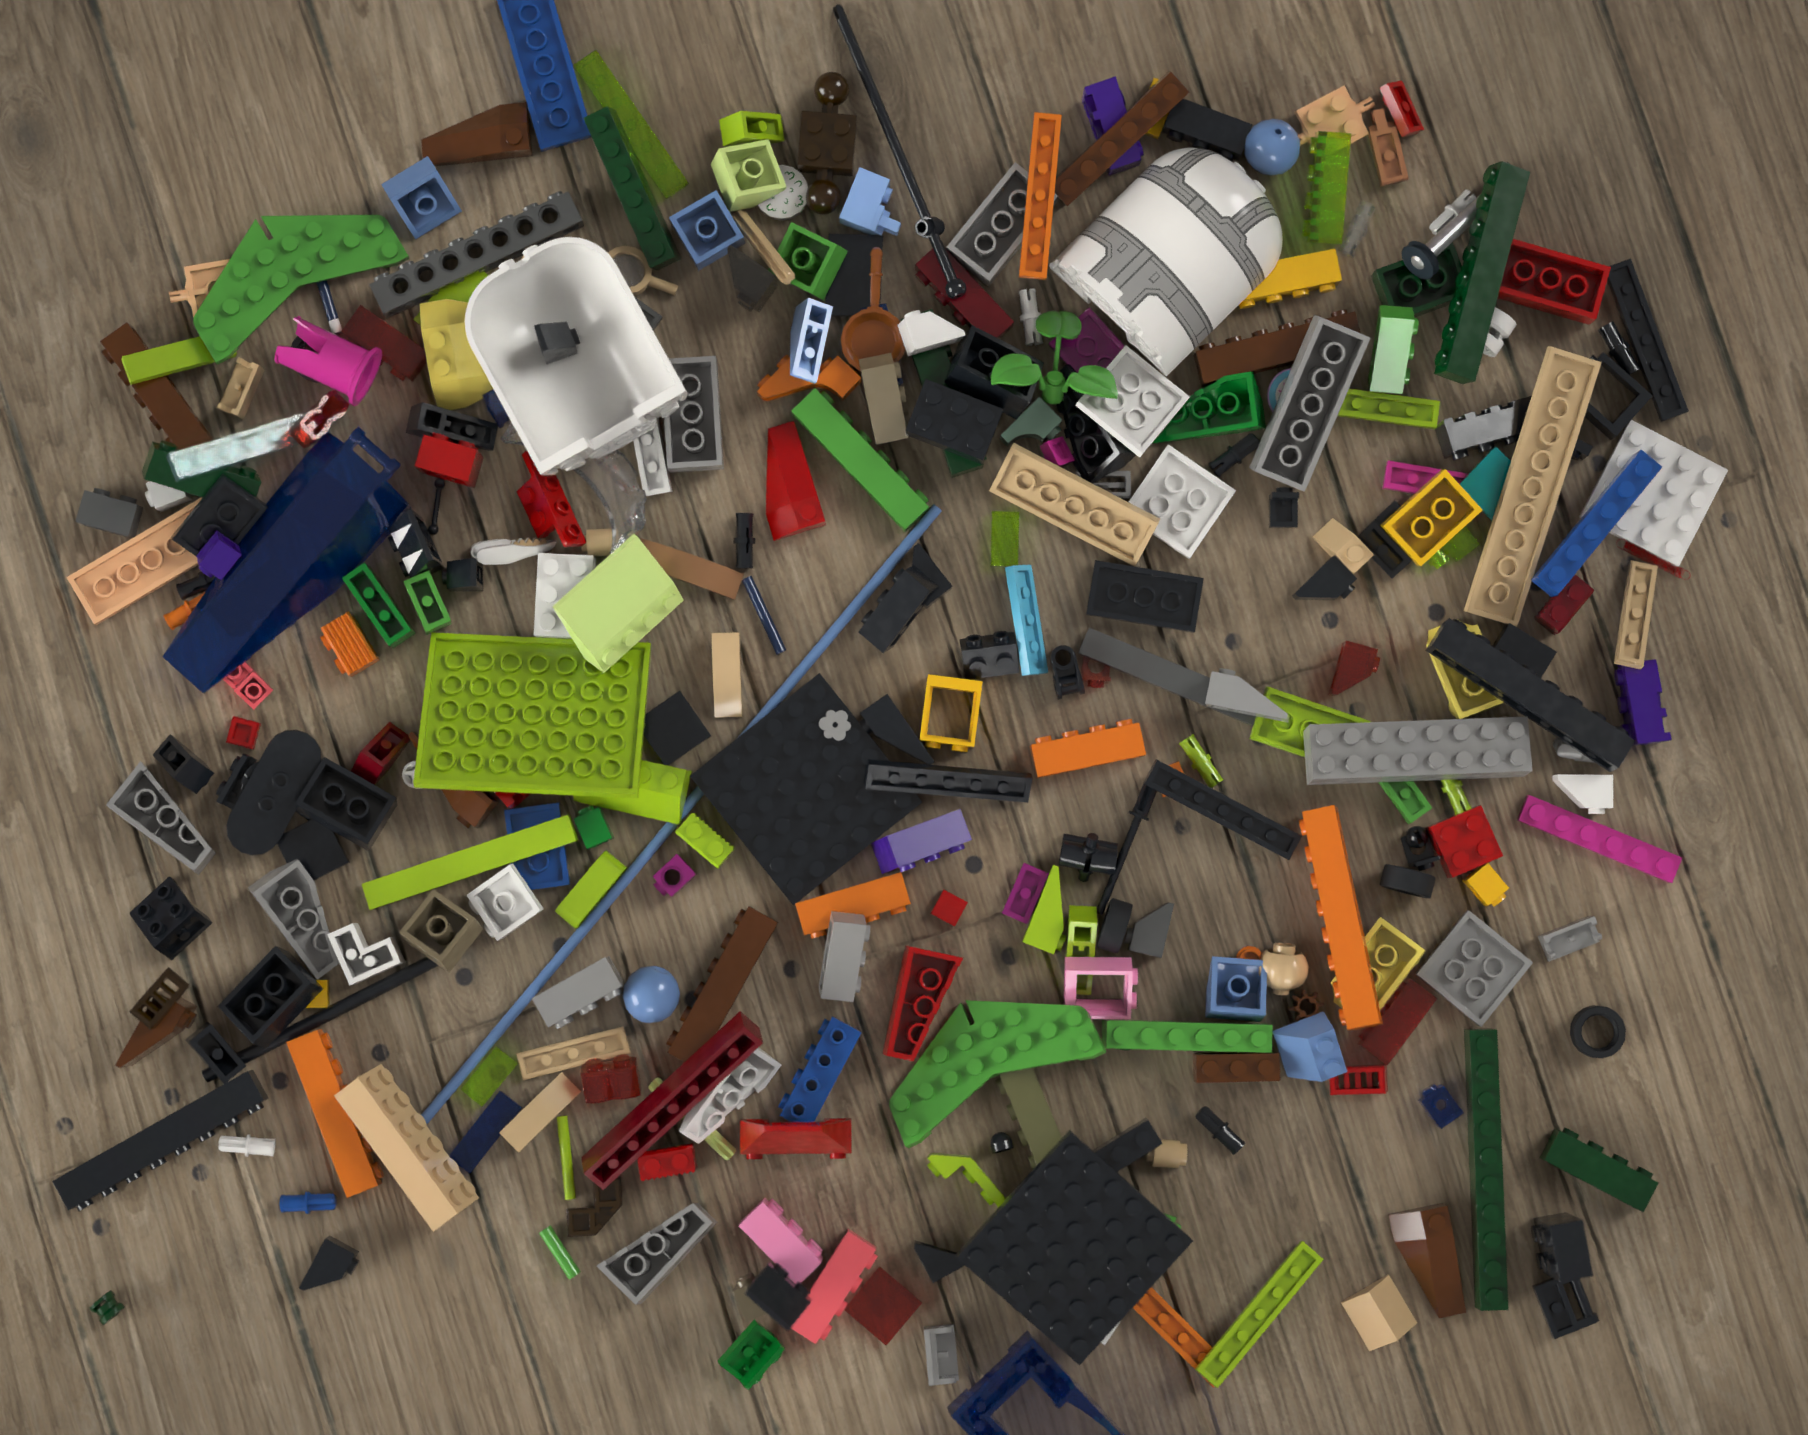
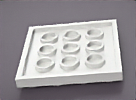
M1631 420L1621 434L1579 517H1583L1632 455L1639 450H1643L1660 464L1662 468L1609 533L1622 540L1625 539L1631 544L1633 543L1641 549L1643 548L1645 551H1649L1651 555L1659 556L1661 560L1664 559L1666 562H1670L1672 566L1679 567L1728 469Z

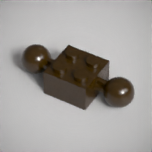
M826 72L815 82L814 93L817 100L822 104V112L802 111L798 171L817 174L816 181L806 191V203L813 212L821 215L832 213L840 203V191L833 183V175L853 176L857 115L838 114V106L848 97L849 85L845 77L837 72Z

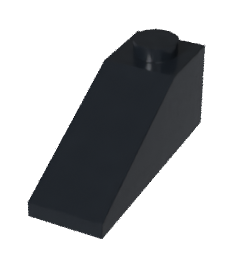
M421 402L411 406L406 433L423 438L424 435L432 436V433L435 432L448 436V440L452 441V443L458 444L459 440L475 444V447L478 449L493 451L499 424Z
M888 694L860 712L863 719L859 723L867 734L873 732L877 738L928 765L934 764V760Z

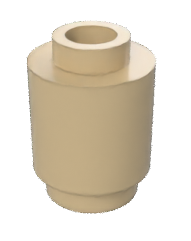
M613 528L587 529L586 535H584L586 544L582 546V552H587V555H593L594 557L609 556L621 545L620 531H613Z
M1160 1139L1163 1144L1146 1154V1160L1151 1161L1152 1167L1179 1168V1166H1186L1187 1144L1180 1143V1140Z

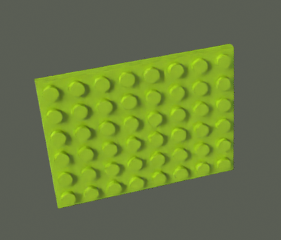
M431 632L413 781L414 788L638 798L651 643H636L603 673L584 659L573 639Z

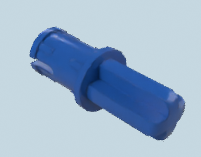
M305 1192L304 1195L280 1196V1211L282 1213L305 1211L306 1214H310L311 1211L334 1210L337 1205L336 1195L333 1193L311 1194L310 1192Z

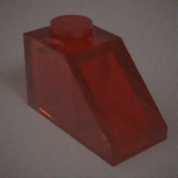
M1347 640L1344 641L1328 695L1334 697L1370 677L1372 672L1376 673L1380 663V657L1377 656L1378 649Z

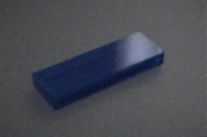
M499 1091L449 1157L455 1160L469 1174L472 1173L501 1136L499 1132L516 1117L523 1107L503 1091Z

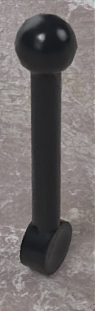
M441 478L436 479L434 482L436 495L432 522L428 527V532L431 535H436L439 531L437 519L441 492L445 488V481Z

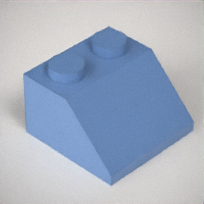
M428 156L381 184L415 239L462 211Z
M1212 956L1206 988L1205 1018L1260 1022L1266 1015L1267 973L1263 968V960ZM1261 966V974L1259 976V967Z
M1324 1011L1272 1031L1287 1077L1323 1082L1347 1072L1334 1028Z

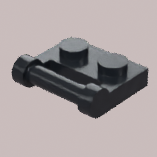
M1550 1278L1532 1285L1553 1339L1599 1321L1597 1313L1592 1311L1580 1279L1559 1282L1554 1278ZM1570 1282L1583 1315L1579 1319L1575 1317L1563 1284Z

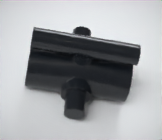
M1064 833L1059 866L1077 869L1079 872L1078 879L1082 882H1087L1093 872L1114 875L1118 843L1098 840V835L1095 833H1089L1087 837Z

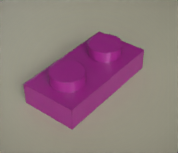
M1023 863L1002 914L1028 924L1049 873Z

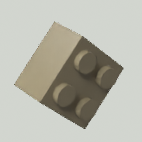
M433 889L399 934L410 946L450 973L482 932L483 928L476 918Z

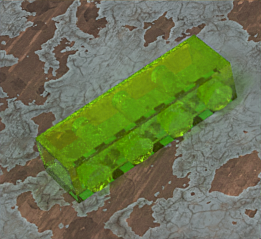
M1315 132V137L1310 138L1309 153L1314 155L1313 165H1308L1307 181H1311V192H1306L1305 209H1309L1308 220L1303 222L1302 235L1307 237V243L1342 244L1351 133Z

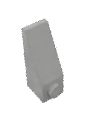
M1219 668V672H1211L1205 701L1207 707L1289 723L1290 717L1285 711L1242 678L1235 676V671Z

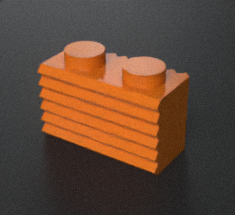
M346 612L320 628L324 634L320 638L328 651L334 650L338 657L334 662L342 674L347 672L348 676L353 677L380 661L353 613Z

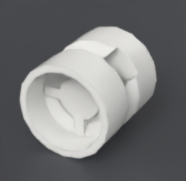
M1496 307L1483 354L1490 357H1496L1504 345L1502 339L1508 338L1517 325L1513 318Z

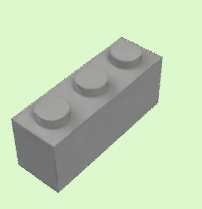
M831 911L818 986L821 999L854 1002L855 992H860L861 976H858L859 968L864 967L866 951H863L864 941L868 942L870 937V925L866 924L864 915Z

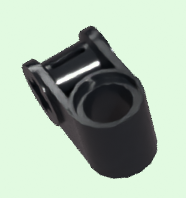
M1066 645L1054 648L1050 654V663L1057 699L1059 700L1064 695L1078 692L1081 695L1085 694L1083 679L1078 668L1074 650ZM1059 650H1065L1070 655V661L1065 666L1059 665L1055 660L1056 653ZM1075 683V685L1063 687L1064 684Z

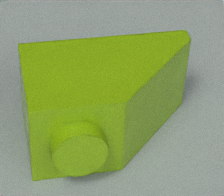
M739 111L719 119L723 146L729 147L769 139L770 144L785 141L781 114Z

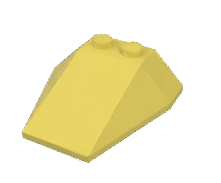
M443 299L420 303L421 332L430 382L437 406L448 410L467 408L495 393L471 349L466 336L465 313L468 302Z

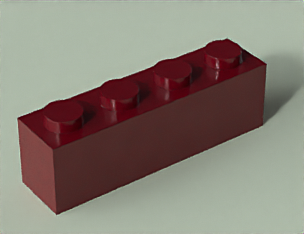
M932 248L915 264L916 278L925 287L929 284L936 293L933 295L941 305L945 307L948 304L954 311L952 316L961 326L966 324L970 328L973 325L998 339L1004 336L1013 327L1014 321L946 250L957 278L963 280L967 288L965 295L958 299L948 297L945 291L947 281Z

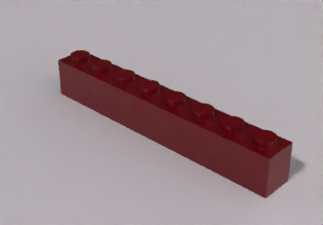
M739 1011L581 1157L583 1174L602 1190L609 1186L763 1044L760 1028Z

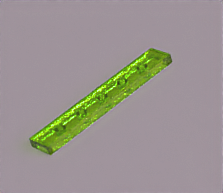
M594 50L575 63V69L602 108L609 106L616 110L636 157L666 200L689 185L682 172L597 50Z

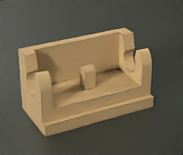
M238 357L226 390L217 406L218 410L244 420L264 369L258 364L249 363Z

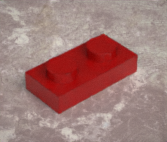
M1403 81L1390 82L1380 87L1384 104L1389 108L1394 119V126L1397 127L1401 137L1415 135L1423 131L1424 127Z

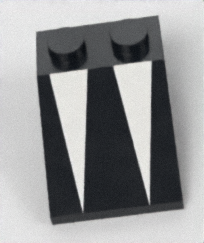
M412 509L405 511L389 528L392 536L388 537L393 551H399L403 561L399 562L404 576L412 578L428 570L430 574L442 570L445 567L423 518Z

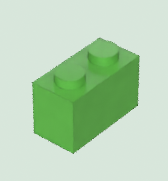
M429 570L403 581L426 635L452 624Z

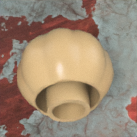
M1274 943L1273 948L1266 949L1261 954L1260 960H1263V968L1267 973V986L1273 989V994L1289 995V990L1300 987L1307 979L1309 972L1308 962L1301 951L1295 950L1296 945ZM1261 966L1259 967V976L1261 974Z

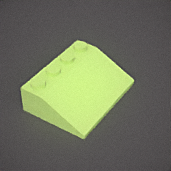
M633 534L552 607L584 659L605 673L682 603L684 599L664 569L638 536Z

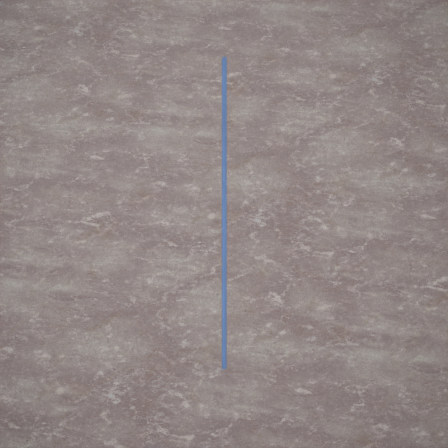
M935 504L932 505L739 736L781 704L942 512L940 508ZM698 786L686 798L681 821L704 795ZM665 823L421 1114L427 1124L679 824Z

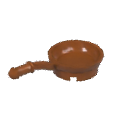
M874 247L870 252L871 307H867V309L851 316L843 327L841 336L844 356L849 364L861 371L859 359L891 353L893 362L900 361L905 351L898 328L900 321L890 312L883 310L882 307H878L880 303L881 277L883 276L881 273L883 252L879 247Z

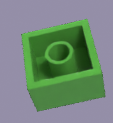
M792 222L777 250L795 273V279L791 280L790 284L824 300L848 252L841 246ZM768 268L767 272H769L770 274L776 276V275L772 272V270H771L770 268Z

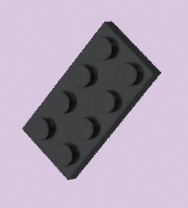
M1095 560L1086 615L1195 633L1204 578Z

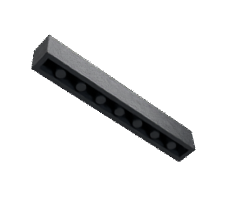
M1449 618L1442 623L1425 650L1609 772L1620 767L1635 740L1629 737L1630 734L1625 729L1619 726H1612L1606 722V717L1601 713L1591 712L1583 707L1581 700L1571 695H1565L1559 691L1560 687L1557 684L1536 676L1537 672L1527 665L1521 666L1513 660L1514 657L1510 653L1492 647L1487 638L1479 634L1474 635L1467 630V626L1457 619L1452 620Z
M249 1070L52 1182L67 1210L77 1208L78 1211H81L94 1204L92 1198L101 1194L104 1198L117 1191L116 1185L126 1180L127 1184L143 1176L140 1172L150 1166L154 1170L167 1162L165 1157L173 1152L176 1156H179L191 1149L189 1143L196 1139L203 1142L216 1135L214 1129L223 1125L226 1129L239 1122L238 1116L247 1111L251 1115L264 1108L262 1102L269 1098L255 1072Z

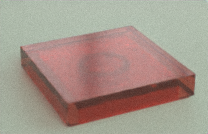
M879 1266L844 1310L883 1344L887 1345L922 1304V1301Z

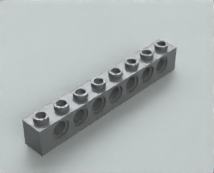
M562 191L553 193L547 198L548 201L540 205L533 203L523 208V213L514 217L512 214L504 216L498 220L499 224L493 227H481L473 232V236L465 240L458 238L451 241L446 249L429 251L423 255L424 259L416 263L409 261L398 267L399 270L390 275L386 272L376 276L373 279L374 282L369 285L386 319L438 294L440 288L448 284L462 282L464 277L478 270L479 272L484 271L486 273L498 267L506 260H514L522 256V252L530 246H540L550 240L561 238L584 227L581 216L569 192L562 193ZM549 212L558 215L557 220L551 224L543 221L544 216ZM523 224L533 226L532 232L528 235L518 233L519 228ZM500 235L508 237L506 245L502 247L494 245L496 237ZM480 247L483 249V254L479 258L469 257V252L472 248ZM452 258L458 260V266L455 269L447 270L444 268L447 260ZM425 270L433 272V277L428 282H423L419 279L420 274ZM399 282L408 283L407 291L401 294L395 292V286Z

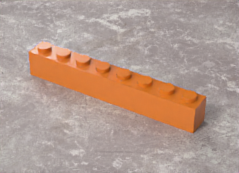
M1330 805L1303 811V819L1299 820L1302 836L1307 835L1309 846H1305V854L1308 863L1312 862L1314 873H1310L1313 889H1318L1320 900H1316V907L1319 917L1324 916L1326 927H1322L1321 930L1324 943H1329L1331 954L1327 955L1330 971L1335 970L1337 981L1333 982L1335 997L1341 998L1343 1009L1338 1010L1341 1025H1346L1347 1030L1350 1031L1382 1025L1380 1006L1338 807Z

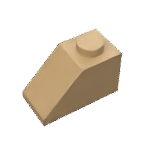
M1333 518L1312 537L1330 557L1335 555L1352 574L1358 571L1374 555L1354 533Z

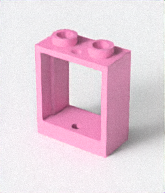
M1065 957L1063 1005L1081 1006L1089 1012L1092 1019L1131 1020V1009H1136L1137 993L1132 992V985L1138 984V969L1132 967V958ZM1077 974L1124 975L1123 1000L1076 999Z

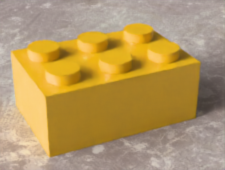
M1441 469L1380 526L1417 566H1422L1482 511V508L1446 469Z

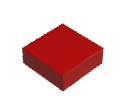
M233 716L226 743L254 750L261 723Z
M943 889L930 914L955 927L968 902Z

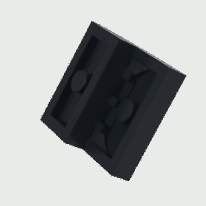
M1396 500L1357 536L1374 554L1371 558L1392 579L1412 561L1380 526L1401 507Z

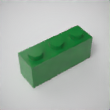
M364 562L342 577L389 647L394 649L416 634L368 564Z

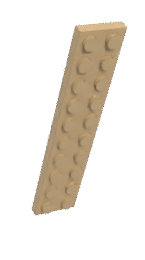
M1552 346L1547 347L1465 604V612L1518 626L1532 582L1531 579L1536 570L1602 362Z

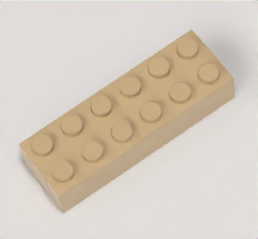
M382 1064L359 1076L334 1095L433 1232L479 1199L472 1183L464 1178L459 1171L456 1161L448 1156L443 1149L440 1139L432 1134L426 1126L423 1116L415 1111L410 1104L407 1094L399 1089L394 1082L391 1072L384 1068Z

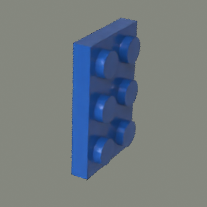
M560 803L504 810L507 835L562 817ZM565 846L513 863L531 890L570 885Z

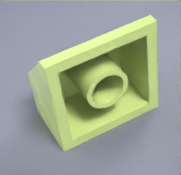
M769 139L719 148L711 162L712 170L729 212L753 208L787 188Z

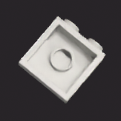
M513 863L466 895L470 900L469 906L472 911L480 915L485 922L484 928L492 938L495 937L497 941L505 938L525 924L526 921L544 910Z

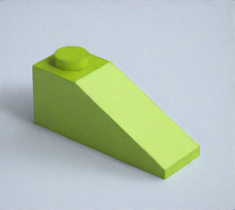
M1052 865L1022 942L1054 955L1055 950L1061 951L1066 936L1062 934L1064 924L1059 867Z
M1069 905L1065 957H1095L1097 907ZM1077 974L1076 994L1091 995L1093 974Z

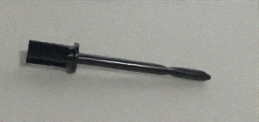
M1145 784L1141 788L1133 810L1128 812L1134 815V818L1117 857L1114 875H1110L1098 904L1097 913L1103 915L1141 820L1149 821L1147 816L1157 791Z

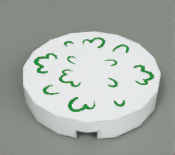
M779 165L787 188L758 204L762 213L780 221L796 217L807 204V181L802 173L793 167Z

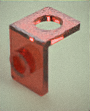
M1083 656V682L1088 683L1087 687L1104 688V684L1111 682V677H1109L1110 667L1104 664V669L1100 673H1093L1088 668L1090 658Z

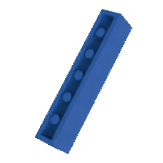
M1643 450L1633 454L1533 576L1531 581L1550 597L1558 595L1657 475L1662 466Z

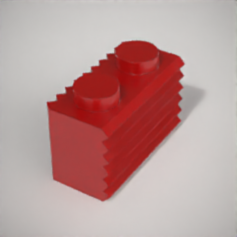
M693 1143L645 1151L637 1159L640 1180L643 1182L646 1179L650 1181L651 1178L654 1180L657 1177L661 1179L662 1176L665 1178L668 1175L672 1177L673 1174L676 1176L679 1173L683 1175L684 1172L687 1174L690 1171L694 1173L698 1168Z

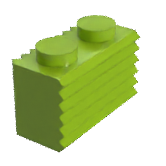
M691 813L675 832L717 869L722 866L735 850L734 846H730V842H726L722 835H718V832L714 831V828H710L709 824H705V821L701 820V817H697L696 813Z

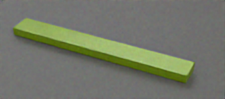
M565 815L362 883L361 885L369 910H374L577 842L578 838L571 816Z

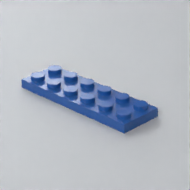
M497 0L541 152L591 138V134L583 119L588 115L554 0Z

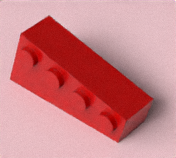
M905 945L882 1054L914 1061L927 1035L929 1026L941 1006L943 997L953 981L957 968L963 960L962 957Z

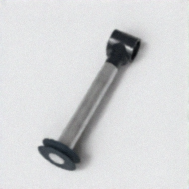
M1478 197L1429 242L1423 244L1419 241H1411L1407 246L1403 247L1401 252L1402 259L1411 273L1416 277L1428 280L1438 272L1439 262L1436 257L1470 227L1476 217Z

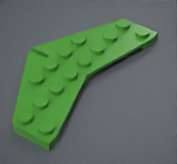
M381 215L261 216L262 221L273 238L268 240L255 219L196 312L193 323L218 365L229 359L239 349V346L294 291L301 287L380 267L384 269L397 266L408 260L409 256L387 219Z
M965 1000L975 1022L972 1025L964 1005L960 1003L890 1098L889 1107L905 1147L911 1148L924 1141L932 1133L931 1130L989 1079L1001 1073L1073 1060H1088L1106 1053L1089 1012L1083 1007L1076 1005Z

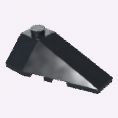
M1066 364L1059 372L1063 374L1066 382L1070 374L1076 371L1070 364ZM1069 386L1068 392L1064 393L1062 402L1056 405L1058 412L1063 414L1067 429H1064L1066 438H1070L1074 452L1072 456L1075 460L1073 464L1077 471L1080 472L1081 477L1093 484L1106 477V475L1123 468L1136 454L1076 406L1084 394L1073 390Z

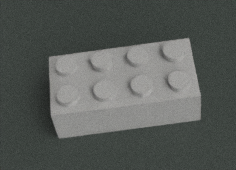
M1016 162L946 247V250L961 266L988 287L1022 246L1028 172ZM1054 194L1053 207L1057 203L1058 195Z
M716 356L670 358L669 360L687 391V397L681 402L678 400L677 402L680 407L670 416L664 418L667 469L669 473L724 469L717 358Z

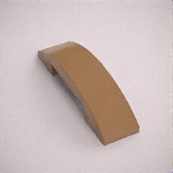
M640 538L641 542L669 577L707 589L710 592L733 600L736 599L744 576L743 573L701 557Z

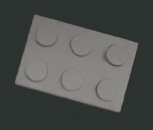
M608 956L538 994L532 1000L547 1027L555 1025L559 1029L574 1021L572 1015L580 1012L582 1016L599 1007L596 1002L604 998L607 1002L622 994L623 992L620 988L624 986L625 982L611 957Z

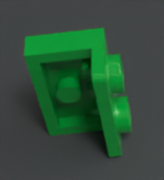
M754 1319L718 1359V1363L737 1378L743 1387L749 1390L762 1379L764 1372L771 1364L780 1359L785 1347L773 1333Z

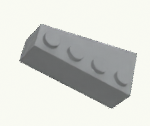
M141 761L106 804L113 812L198 875L216 854Z
M692 1203L664 1221L661 1225L598 1264L597 1267L635 1305L642 1304L718 1222L699 1203Z

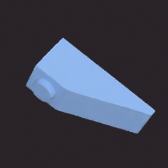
M807 298L796 306L790 331L791 376L814 384L817 383L833 306L811 298Z

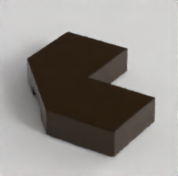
M617 1177L604 1190L593 1182L594 1207L566 1209L568 1237L594 1236L605 1226L623 1205L621 1177Z

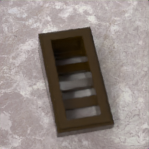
M168 967L134 1005L130 1013L149 1029H155L189 988L190 984ZM167 979L179 987L176 992L164 983ZM161 988L168 995H170L171 998L169 1000L164 998L161 994L157 992L158 989ZM152 997L163 1005L161 1009L150 1001ZM145 1006L155 1014L153 1018L142 1010Z

